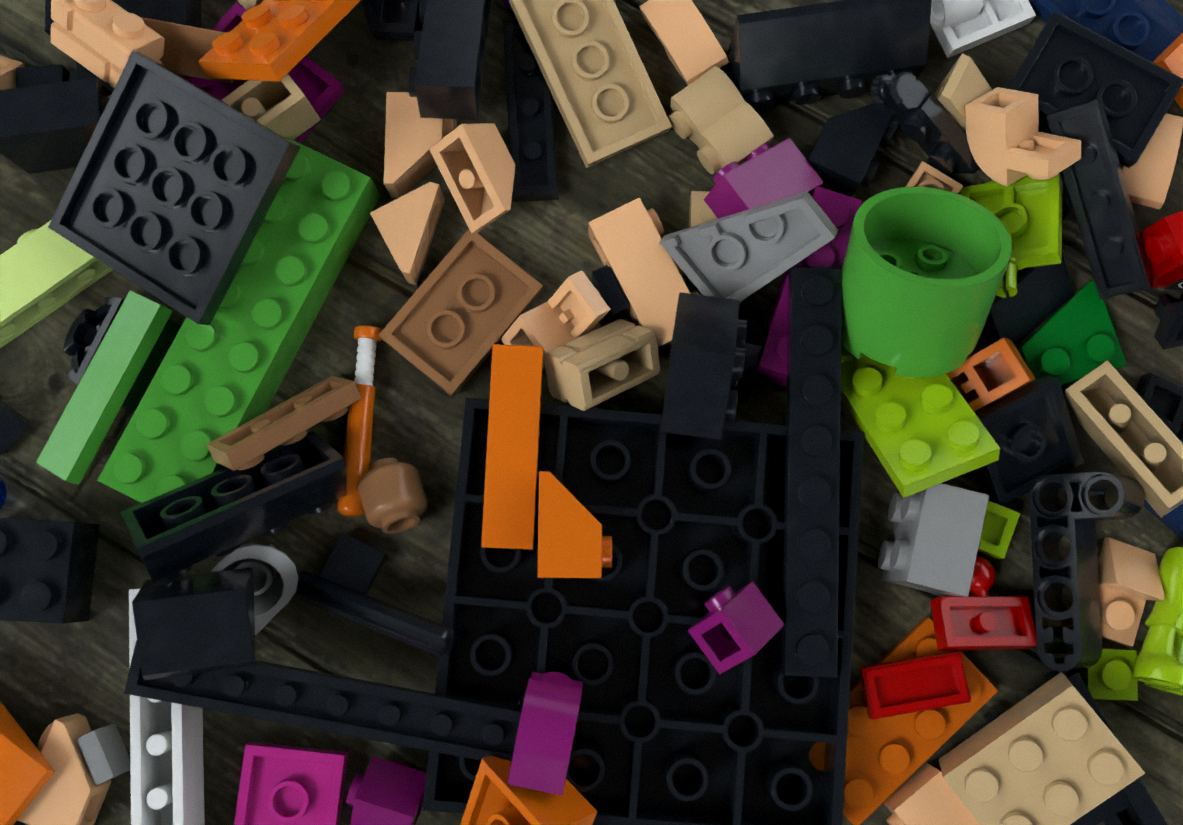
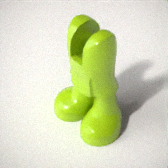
M1174 547L1165 552L1160 562L1159 573L1165 598L1164 601H1155L1153 610L1145 621V625L1149 627V630L1135 659L1132 679L1144 682V685L1183 696V547Z

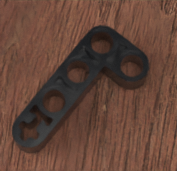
M1105 472L1053 474L1039 478L1030 490L1036 643L1040 659L1051 670L1063 672L1090 668L1097 664L1102 655L1095 520H1123L1132 518L1139 513L1144 505L1145 495L1143 487L1130 476ZM1111 484H1114L1118 489L1119 498L1116 505L1109 508L1104 498L1105 491ZM1064 487L1067 491L1068 499L1065 507L1060 509L1056 502V495L1059 489ZM1063 536H1066L1070 543V553L1066 559L1061 556L1058 548ZM1064 586H1068L1073 594V604L1070 609L1065 607L1061 599ZM1073 619V625L1064 626L1063 620ZM1066 643L1073 644L1074 652L1067 651Z

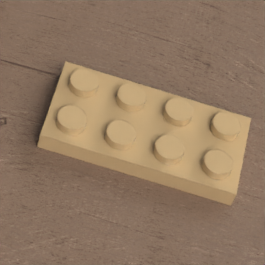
M508 0L586 168L662 135L671 129L672 125L614 0Z

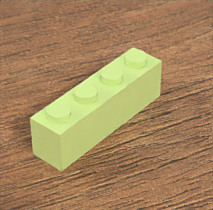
M51 220L38 229H32L20 236L16 245L0 255V349L113 270L48 228Z

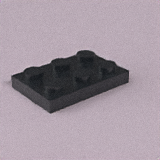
M1054 11L1045 23L1007 89L1038 94L1039 120L1048 124L1046 116L1050 113L1101 97L1119 163L1130 168L1137 163L1182 87L1183 79Z

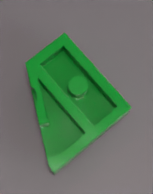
M1090 281L1081 286L1062 308L1055 311L1036 333L1029 336L1017 348L1036 380L1049 375L1059 379L1061 386L1079 381L1107 360L1115 369L1127 366L1104 300L1099 298L1095 281Z

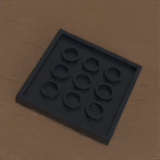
M133 50L48 228L195 323L210 325L301 147L153 59Z

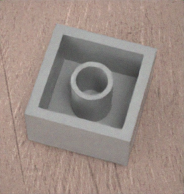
M943 483L905 498L900 493H894L888 509V520L893 522L889 541L884 540L878 555V568L883 569L881 581L937 595L968 597L989 495Z

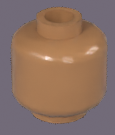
M384 458L370 465V471L363 475L358 483V491L368 524L376 528H382L384 533H400L415 527L420 522V516L423 515L428 507L427 497L418 469L409 463L398 462L396 458Z

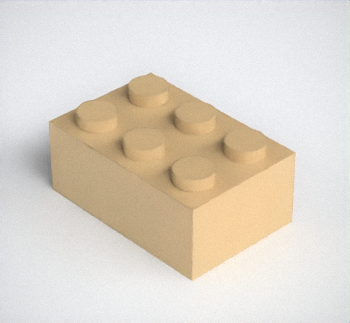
M1062 672L938 759L943 778L980 825H1070L1145 774L1143 769Z

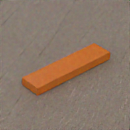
M493 344L482 548L534 550L543 346Z

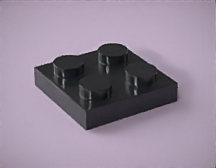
M1046 375L974 412L1000 447L999 460L980 467L989 497L996 504L1003 506L1030 492L1033 484L1043 476L1065 474L1085 463L1061 385L1057 378Z

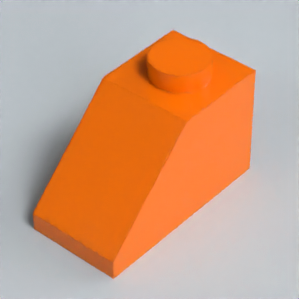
M539 471L538 578H601L602 568H612V536H602V524L550 471Z

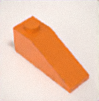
M1002 338L967 358L965 363L959 368L946 373L974 412L1036 381L1012 340Z

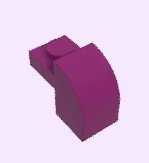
M532 672L531 678L528 681L519 721L508 785L563 795L583 690L582 681L572 680L567 675L559 672H547L544 674Z

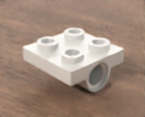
M932 0L930 24L947 58L1030 24L1036 14L1029 0Z

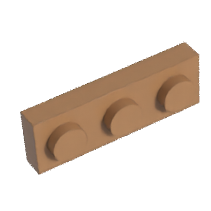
M330 376L211 441L206 446L214 462L234 471L249 469L262 462L265 458L264 454L279 445H290L304 438L307 435L306 430L317 423L332 421L343 416L348 411L347 406L360 400L361 395L355 381Z

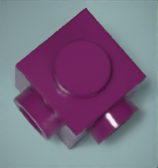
M751 582L737 592H734L730 586H727L704 603L709 612L695 623L688 632L720 675L754 656L784 626V623L754 582Z
M373 756L365 775L357 773L350 786L346 800L347 804L353 805L350 825H416L423 808L427 773L409 768L406 764L397 760L387 761Z

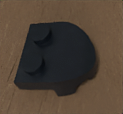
M105 297V305L95 311L84 309L72 323L64 342L63 351L71 356L72 370H69L66 374L75 384L78 385L125 299ZM168 319L122 406L134 411L137 409L181 325Z

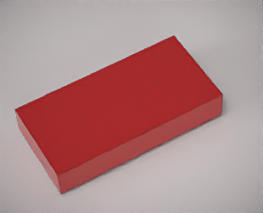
M953 650L858 667L868 718L872 720L971 702L961 651Z

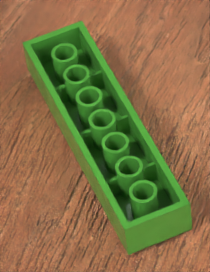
M285 137L301 148L211 324L200 325L186 317L97 481L143 503L226 468L214 462L206 444L267 411L371 215L370 212L374 210L381 196L371 177Z

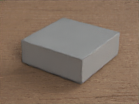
M115 723L95 729L78 738L81 751L97 785L130 771V757Z

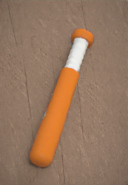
M356 326L353 333L354 339L358 340L356 377L354 381L361 399L349 405L343 450V458L347 466V495L339 498L337 503L339 513L351 517H359L365 514L358 491V483L362 476L370 471L376 387L373 386L372 382L374 380L376 344L382 340L378 336L382 329L374 326Z

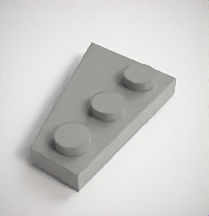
M808 191L664 235L659 243L703 295L737 299L741 302L833 240L838 229Z

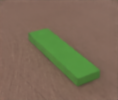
M131 290L128 292L37 459V464L64 481L77 485L80 484L171 316L172 310Z

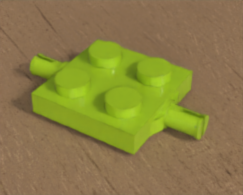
M1060 173L1056 177L1044 180L1033 179L1025 175L1008 187L991 180L985 184L961 188L960 195L979 203L992 212L1005 226L1012 243L1011 257L998 288L997 296L1007 298V291L1010 297L1017 294L1018 270L1028 267L1061 264L1063 182Z

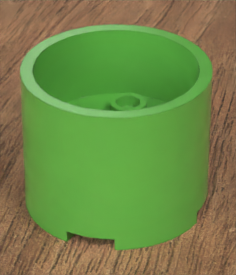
M895 188L878 193L866 200L859 207L854 217L842 266L841 344L857 359L866 355L880 363L896 367L895 375L904 377H933L949 373L962 366L979 341L1011 257L1012 243L1005 226L992 212L979 203L962 195L936 188Z

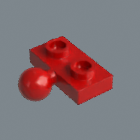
M977 556L968 597H937L930 601L937 649L1016 650L1030 649L1037 646L1029 597H989L988 590L994 584L995 570L987 559Z

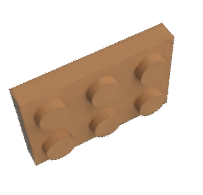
M468 229L378 336L454 398L492 353L493 344H499L502 341V336L515 320L529 309L544 291L541 283L478 233L471 234Z

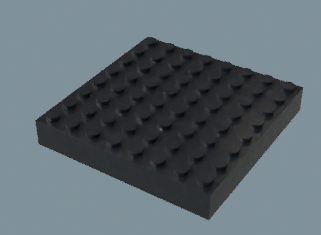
M466 397L442 625L452 628L456 637L451 652L448 655L439 656L435 693L522 709L528 681L531 678L532 672L542 674L559 672L567 675L572 680L582 681L583 690L566 779L598 811L593 825H842L864 432L840 430L837 678L785 676L781 674L782 628L754 656L719 675L688 632L695 623L709 612L704 605L707 600L727 586H730L734 592H737L749 583L754 582L782 620L786 425L725 420L722 439L717 440L660 432L662 414L593 408L583 411L576 407L541 404L534 550L482 548L490 399ZM539 471H550L602 524V536H612V568H602L601 578H538ZM816 742H826L824 771L814 768L809 760V751ZM429 751L423 810L464 814L481 760Z

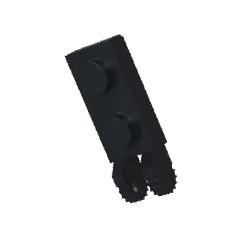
M900 72L895 74V77L883 74L876 76V79L872 80L873 82L870 84L871 89L869 90L871 92L870 96L873 98L872 101H876V105L881 111L890 110L902 124L901 129L908 138L916 141L928 155V162L932 167L943 174L976 173L979 166L970 152L967 135L935 95L930 93L920 80H916V76H913L912 73Z

